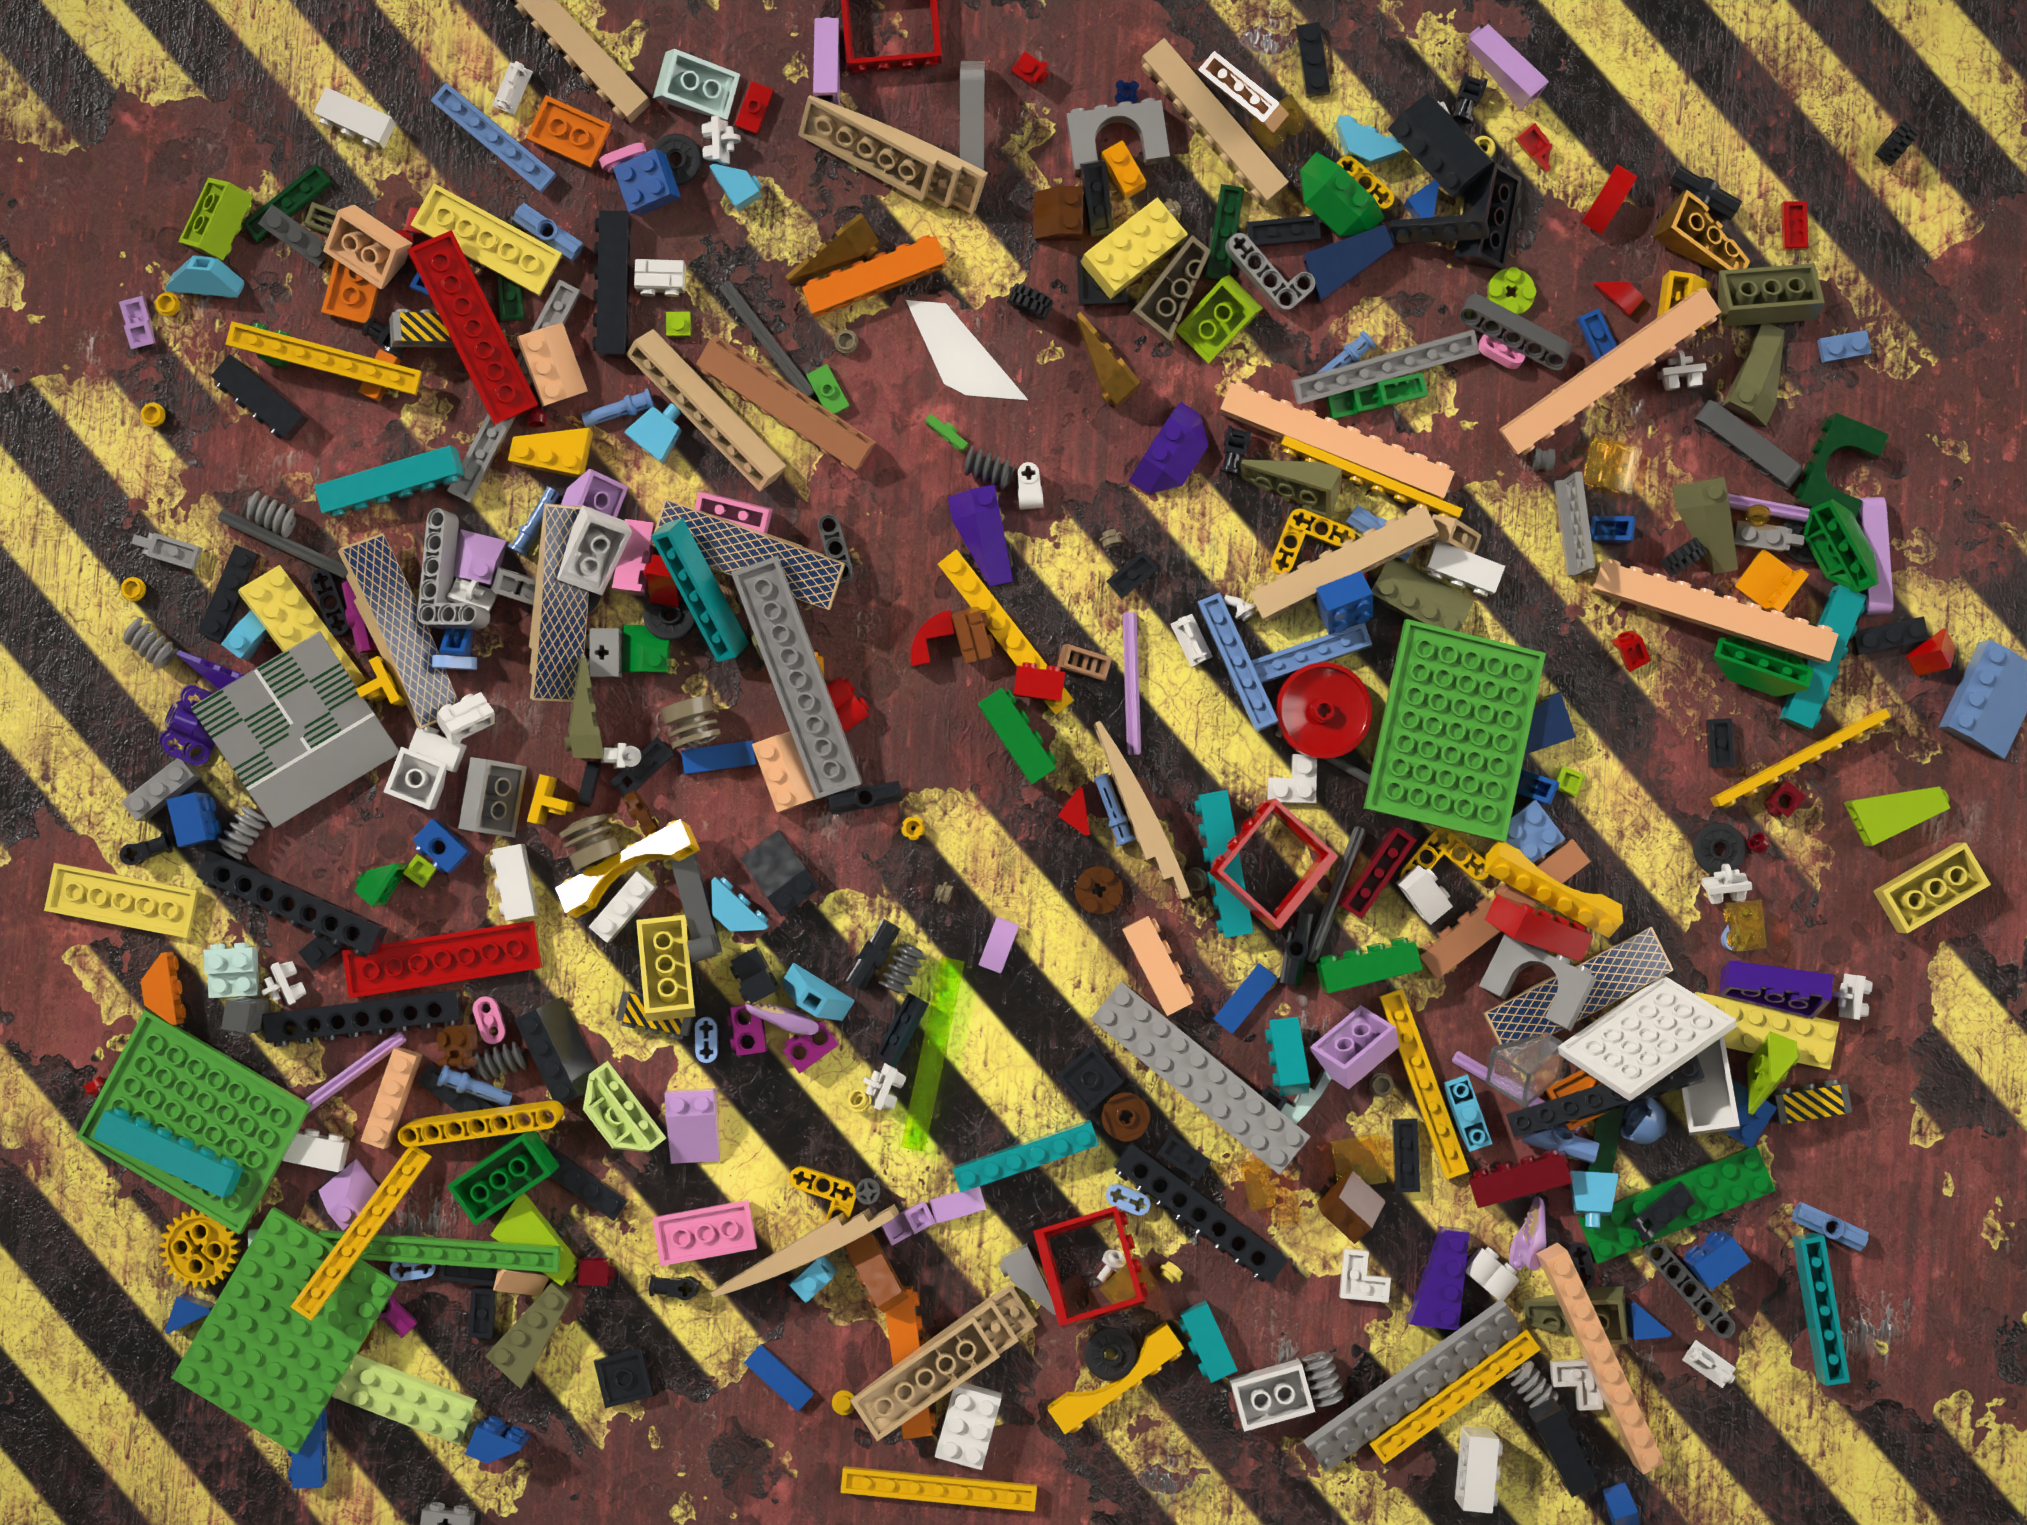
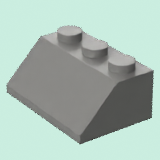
M471 757L458 829L515 837L527 766Z

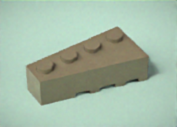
M1193 235L1186 240L1129 313V315L1165 344L1170 342L1184 308L1211 251Z

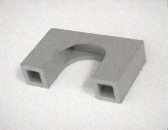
M1147 98L1142 100L1141 103L1136 104L1126 101L1119 103L1115 107L1099 105L1094 107V110L1085 111L1084 108H1077L1071 110V113H1067L1066 122L1074 176L1081 175L1080 163L1098 160L1095 144L1096 136L1103 127L1111 123H1125L1137 131L1142 143L1145 166L1169 162L1170 153L1162 100L1156 101L1155 98Z
M1505 934L1479 986L1502 999H1506L1517 975L1523 969L1531 965L1547 966L1556 974L1558 990L1545 1018L1571 1031L1597 980L1591 975L1592 970L1580 964L1576 968L1569 965V959L1559 954L1556 957L1547 954L1548 950L1536 946L1531 947Z

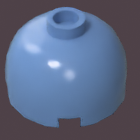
M1653 1098L1629 1105L1623 1115V1118L1626 1119L1625 1127L1621 1125L1620 1132L1623 1138L1636 1144H1650L1656 1141L1667 1130V1118L1664 1108Z

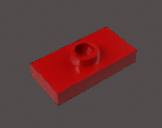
M751 81L734 126L758 135L774 94V89Z
M1783 201L1781 203L1782 251L1807 250L1809 248L1807 201Z

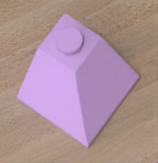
M588 469L567 488L561 505H583L617 518L628 486L592 469Z
M460 529L457 540L454 577L467 581L476 580L479 584L492 586L497 568L502 565L508 541Z
M355 1159L318 1191L327 1213L344 1231L350 1227L379 1188V1185L362 1164Z

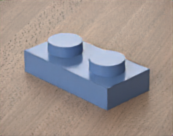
M1867 330L1817 340L1822 363L1871 354Z

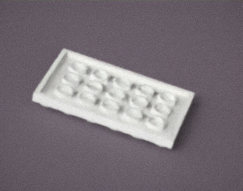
M1662 976L1559 1045L1558 1054L1631 1101L1736 1028V1019L1666 976Z

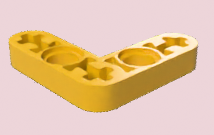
M1342 157L1337 164L1343 168L1342 164L1348 165L1350 163L1352 165V172H1347L1357 182L1361 178H1368L1371 181V188L1366 191L1371 194L1375 186H1377L1379 189H1377L1376 193L1381 197L1384 195L1388 197L1386 200L1388 204L1385 202L1379 204V197L1375 193L1373 194L1381 211H1387L1394 202L1393 192L1354 157ZM1305 206V209L1308 213L1315 215L1307 206Z
M1295 509L1289 515L1271 560V570L1276 575L1286 571L1290 572L1305 535L1334 547L1342 548L1339 537L1333 536L1332 540L1328 539L1333 527L1337 528L1334 533L1341 535L1343 532H1347V537L1355 541L1354 531L1345 525L1305 509ZM1299 514H1302V519L1310 522L1311 518L1315 519L1311 524L1310 531L1306 530L1307 524L1295 525L1296 520L1293 519V516L1297 517ZM1319 522L1325 523L1328 526L1327 534L1318 535L1315 532V525ZM1286 536H1294L1296 538L1297 545L1295 548L1289 549L1284 545V538ZM1280 549L1285 553L1293 554V557L1287 556L1285 564L1288 565V568L1284 567L1282 570H1279L1278 564L1275 563V561H1280L1284 554L1279 553Z
M1437 828L1432 831L1399 873L1401 879L1406 875V870L1411 871L1415 868L1416 865L1412 864L1414 860L1425 870L1428 868L1431 870L1442 855H1444L1474 880H1483L1489 875L1485 872L1486 860L1445 828ZM1437 833H1445L1447 842L1446 844L1440 843L1436 847L1440 850L1437 853L1434 848L1428 846V843L1430 842L1434 845L1438 841ZM1457 847H1462L1466 850V858L1462 861L1454 858V850ZM1423 850H1429L1433 855L1432 861L1428 864H1424L1420 860V853ZM1472 855L1475 857L1472 860L1475 865H1483V874L1475 875V868L1471 865H1467V868L1464 867V864L1470 861Z
M804 1166L796 1167L791 1171L789 1181L794 1188L832 1201L825 1223L832 1219V1213L837 1209L845 1213L847 1221L850 1219L857 1198L855 1195L857 1187L852 1182ZM802 1171L804 1172V1177L808 1179L812 1178V1174L816 1175L812 1183V1189L808 1188L810 1182L802 1181L801 1184H798L794 1174H799ZM819 1179H827L830 1182V1189L828 1191L821 1192L817 1188V1181ZM835 1182L839 1183L838 1189L844 1190L846 1187H849L850 1193H853V1196H848L847 1199H844L843 1194L837 1191L835 1196H832L831 1193Z

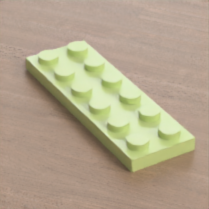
M356 1354L332 1395L334 1398L459 1446L464 1440L477 1402L476 1399Z

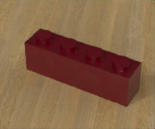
M1392 826L1339 903V907L1355 918L1362 920L1416 842V839L1399 827Z
M1552 1149L1544 1152V1156L1538 1158L1530 1155L1521 1158L1520 1162L1511 1165V1162H1504L1496 1165L1497 1169L1488 1171L1487 1168H1482L1474 1171L1473 1175L1469 1178V1183L1477 1208L1573 1183V1175L1565 1150L1558 1152V1149Z

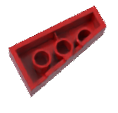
M1499 894L1496 895L1484 919L1515 940L1578 961H1582L1594 936L1586 931L1587 926L1577 921L1570 923V920L1560 915L1554 917L1553 914L1543 909L1537 910L1528 904L1519 903Z

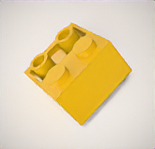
M1670 270L1662 279L1657 318L1699 288H1706L1710 294L1711 282L1692 273ZM1702 325L1696 330H1705V327Z

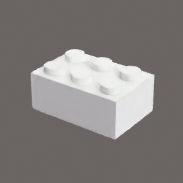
M1299 1359L1229 1378L1244 1432L1315 1412L1304 1369Z
M964 1382L954 1388L950 1395L935 1450V1457L982 1470L1001 1402V1393Z
M1461 1426L1455 1500L1463 1511L1493 1514V1506H1497L1498 1492L1495 1491L1496 1481L1499 1482L1500 1467L1497 1466L1498 1457L1502 1456L1503 1445L1502 1442H1499L1500 1439L1489 1428Z

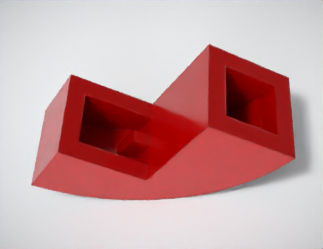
M1617 164L1603 184L1598 196L1585 213L1581 223L1602 234L1621 206L1637 176Z
M950 610L933 616L917 632L911 647L910 660L912 668L931 664L927 641L955 636Z

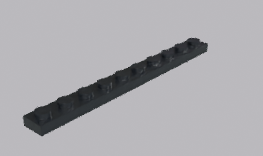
M433 1062L427 1065L416 1081L417 1084L459 1113L497 1108L486 1099L466 1092L459 1094L453 1088L444 1085L441 1087L437 1086L442 1069ZM500 1117L501 1121L504 1124L508 1125L507 1120L503 1117ZM478 1120V1124L485 1128L484 1123ZM521 1133L493 1137L505 1145ZM541 1139L559 1164V1167L550 1177L615 1221L629 1200Z

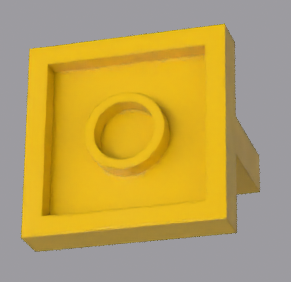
M376 656L369 660L377 678L356 689L360 698L378 702L388 697L391 704L401 707L406 705L383 658Z
M539 775L527 822L545 825L548 812L565 815L566 811H574V802L552 797L557 778Z

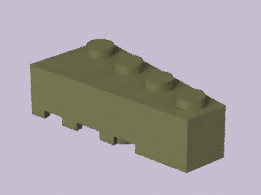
M553 1281L485 1356L520 1389L528 1382L531 1373L574 1294L564 1285L561 1286Z

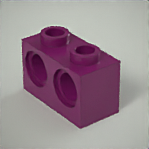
M746 1006L731 1007V1012H727L729 1027L733 1026L734 1036L730 1037L732 1051H736L737 1056L768 1051L764 1020L751 1014V1022L743 1024L739 1020V1014L741 1011H748ZM744 1035H751L754 1038L755 1044L752 1048H746L743 1045L742 1038Z
M814 1020L819 1026L818 1031H822L826 1035V1042L824 1044H817L813 1039V1035L806 1034L800 1038L794 1035L785 1042L787 1047L782 1051L799 1074L840 1044L824 1021L818 1023ZM800 1045L806 1049L807 1054L805 1058L799 1059L794 1055V1048Z

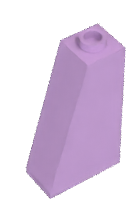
M815 18L813 96L840 106L839 18Z
M1489 24L1483 29L1477 27L1468 36L1470 40L1466 45L1467 49L1521 111L1539 97L1549 81Z

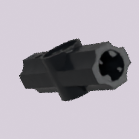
M1682 166L1677 168L1668 184L1681 193L1688 190L1702 200L1709 209L1728 220L1734 217L1742 203L1740 199L1720 189L1721 186L1715 180L1708 177L1701 178Z
M899 780L828 795L832 815L903 801ZM863 791H869L872 794V801L867 805L862 804L859 800V796Z
M1294 911L1290 917L1279 983L1300 986L1305 956L1308 952L1307 944L1313 916L1311 914ZM1294 942H1299L1302 946V951L1298 955H1292L1290 952V946Z
M883 918L871 939H868L858 956L859 959L846 981L864 991L875 971L879 970L887 957L888 949L896 939L901 928Z

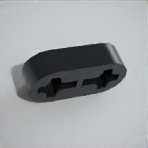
M588 761L578 796V805L591 807L600 776L601 763Z
M1573 1242L1568 1246L1567 1251L1578 1275H1581L1580 1268L1583 1269L1584 1274L1588 1275V1278L1584 1280L1585 1283H1583L1584 1288L1587 1289L1595 1281L1591 1252L1585 1244ZM1577 1247L1584 1251V1254L1580 1256L1581 1263H1579L1576 1256H1573V1253L1577 1251Z

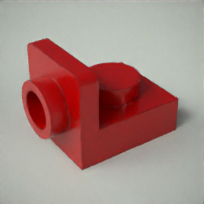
M1024 51L1012 68L1011 74L1035 89L1038 84L1042 85L1049 75L1048 63L1046 61L1041 63Z
M1633 630L1622 632L1611 641L1613 646L1619 650L1625 668L1629 672L1651 661L1643 638Z

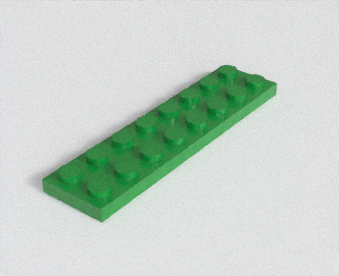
M1753 1145L1752 1148H1744L1613 1202L1611 1214L1609 1216H1600V1229L1585 1228V1215L1577 1217V1220L1596 1264H1599L1776 1190L1757 1145ZM1678 1181H1681L1697 1202L1658 1231L1649 1241L1642 1243L1638 1238V1232L1635 1229H1631L1628 1221ZM1648 1219L1643 1222L1646 1228L1651 1225Z

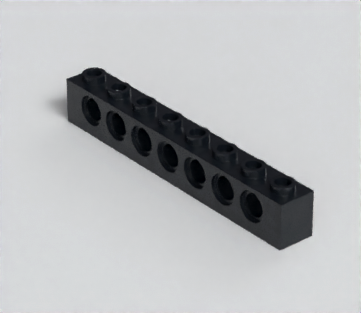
M207 850L196 877L204 880L202 884L207 887L217 889L218 886L225 890L224 894L236 899L240 896L246 899L245 903L252 907L259 908L262 906L268 909V914L277 918L284 916L289 919L288 923L300 928L303 925L311 928L310 933L319 937H324V935L333 938L332 943L341 947L351 946L354 948V953L364 957L377 954L388 929L384 925L219 851ZM228 869L230 872V879L226 882L224 879V872ZM248 879L252 883V887L249 891H247L245 888V882ZM269 889L273 891V898L270 901L266 897ZM291 898L295 902V907L292 911L288 908V901ZM312 908L316 910V918L314 920H311L309 917V912ZM334 917L338 921V927L335 930L331 928V920ZM355 927L360 931V936L357 940L352 936V931Z
M461 990L263 1014L265 1042H274V1047L289 1045V1040L297 1039L298 1044L313 1042V1037L321 1036L322 1041L335 1040L338 1034H346V1038L359 1037L362 1031H370L371 1035L384 1034L387 1028H394L395 1032L408 1031L409 1026L418 1025L419 1029L433 1028V1023L443 1022V1026L457 1025V1020L464 1019ZM434 1003L439 1004L442 1009L438 1017L433 1015L431 1011ZM410 1006L415 1007L417 1010V1017L414 1020L409 1018L407 1014ZM386 1009L393 1013L391 1022L385 1021L383 1017ZM362 1012L369 1016L367 1025H363L359 1020ZM338 1015H341L345 1020L343 1028H339L335 1023ZM314 1018H317L321 1023L318 1031H315L311 1026ZM290 1021L294 1022L297 1027L294 1034H291L287 1029Z
M1695 1055L1631 1101L1605 1084H1600L1508 1113L1506 1116L1514 1139L1519 1140L1705 1082V1076L1698 1056Z
M1131 1141L1113 1165L1117 1169L1115 1173L1125 1181L1130 1178L1136 1183L1134 1187L1145 1196L1149 1192L1156 1198L1154 1202L1164 1210L1169 1207L1176 1212L1174 1217L1184 1225L1188 1221L1195 1227L1193 1231L1203 1239L1207 1236L1215 1241L1213 1246L1222 1253H1225L1227 1250L1234 1255L1232 1260L1242 1268L1247 1265L1254 1270L1252 1275L1261 1282L1267 1280L1272 1283L1287 1263L1288 1258ZM1143 1164L1147 1167L1146 1174L1140 1177L1134 1174L1135 1166ZM1157 1179H1164L1167 1184L1164 1190L1157 1191L1153 1188V1184ZM1178 1193L1186 1196V1201L1182 1205H1175L1173 1203V1197ZM1196 1208H1203L1205 1210L1204 1218L1200 1220L1194 1219L1192 1216L1193 1211ZM1217 1222L1225 1224V1230L1221 1234L1212 1232V1227ZM1236 1237L1244 1238V1245L1239 1249L1232 1247V1241ZM1257 1251L1264 1253V1258L1260 1263H1254L1251 1260L1253 1253Z

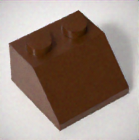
M1056 186L1034 192V240L1082 241L1083 186Z
M1353 1169L1347 1172L1317 1200L1321 1214L1354 1244L1373 1228L1386 1202Z

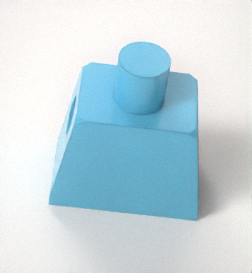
M672 403L663 413L652 407L624 433L655 459L664 464L682 432L680 427L674 423L682 412Z
M1571 1171L1573 1183H1570L1574 1213L1585 1215V1228L1600 1229V1216H1609L1612 1212L1618 1174Z
M824 1255L811 1261L788 1285L806 1303L834 1277L838 1269Z

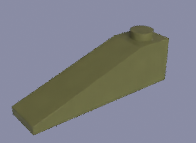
M1770 323L1760 324L1722 407L1766 427L1777 402L1785 330Z
M1242 460L1241 478L1265 491L1274 490L1282 495L1281 499L1287 502L1291 499L1303 505L1301 509L1331 520L1341 487L1342 469L1321 462Z
M1715 476L1673 485L1672 490L1676 510L1693 538L1697 537L1707 551V554L1703 557L1712 573L1715 575L1738 570L1725 477Z
M580 655L568 725L569 737H564L566 750L567 752H572L573 758L600 759L604 758L599 726L595 718L596 709L591 694L592 687L585 655Z
M1624 1286L1585 1289L1610 1344H1628ZM1555 1295L1523 1301L1527 1325L1553 1332L1557 1330L1566 1332L1574 1337Z

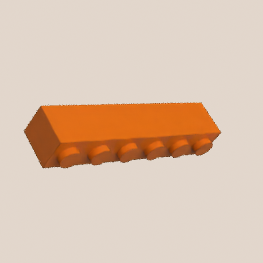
M930 235L917 239V243L909 246L907 243L899 245L895 248L894 252L889 254L885 252L878 253L872 257L873 260L868 262H855L850 265V269L841 271V269L834 270L824 279L814 278L805 283L806 286H803L802 290L813 318L820 317L946 268V259L936 235L933 237Z
M913 1285L903 1286L909 1298L885 1312L893 1367L925 1344V1340H920L919 1331L923 1330L921 1315L917 1316L915 1306H920L918 1291L913 1292ZM930 1406L901 1425L903 1440L932 1435L933 1428H936L937 1424L935 1412L930 1413Z

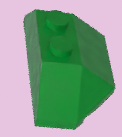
M1315 152L1299 170L1304 205L1338 237L1355 236L1374 229L1383 220L1384 215L1375 198L1337 163Z
M1834 499L1811 508L1803 536H1805L1804 539L1825 577L1849 588L1854 593L1877 585L1879 582L1875 555L1853 513Z
M1735 636L1719 638L1713 656L1714 661L1729 681L1776 697L1807 691L1813 674V669L1807 666L1799 656Z

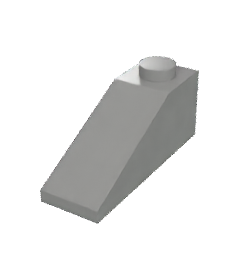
M1024 1244L1001 1255L1002 1263L999 1264V1267L1004 1277L1009 1276L1011 1282L1053 1315H1056L1049 1288L1028 1244Z

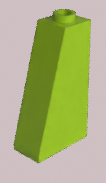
M1930 787L1844 802L1865 846L1876 845L1950 809L1948 804L1949 797L1941 787Z
M525 1193L517 1197L490 1236L499 1242L561 1246L560 1271L558 1273H542L561 1286L566 1281L571 1283L578 1274L576 1269L579 1263L578 1259Z

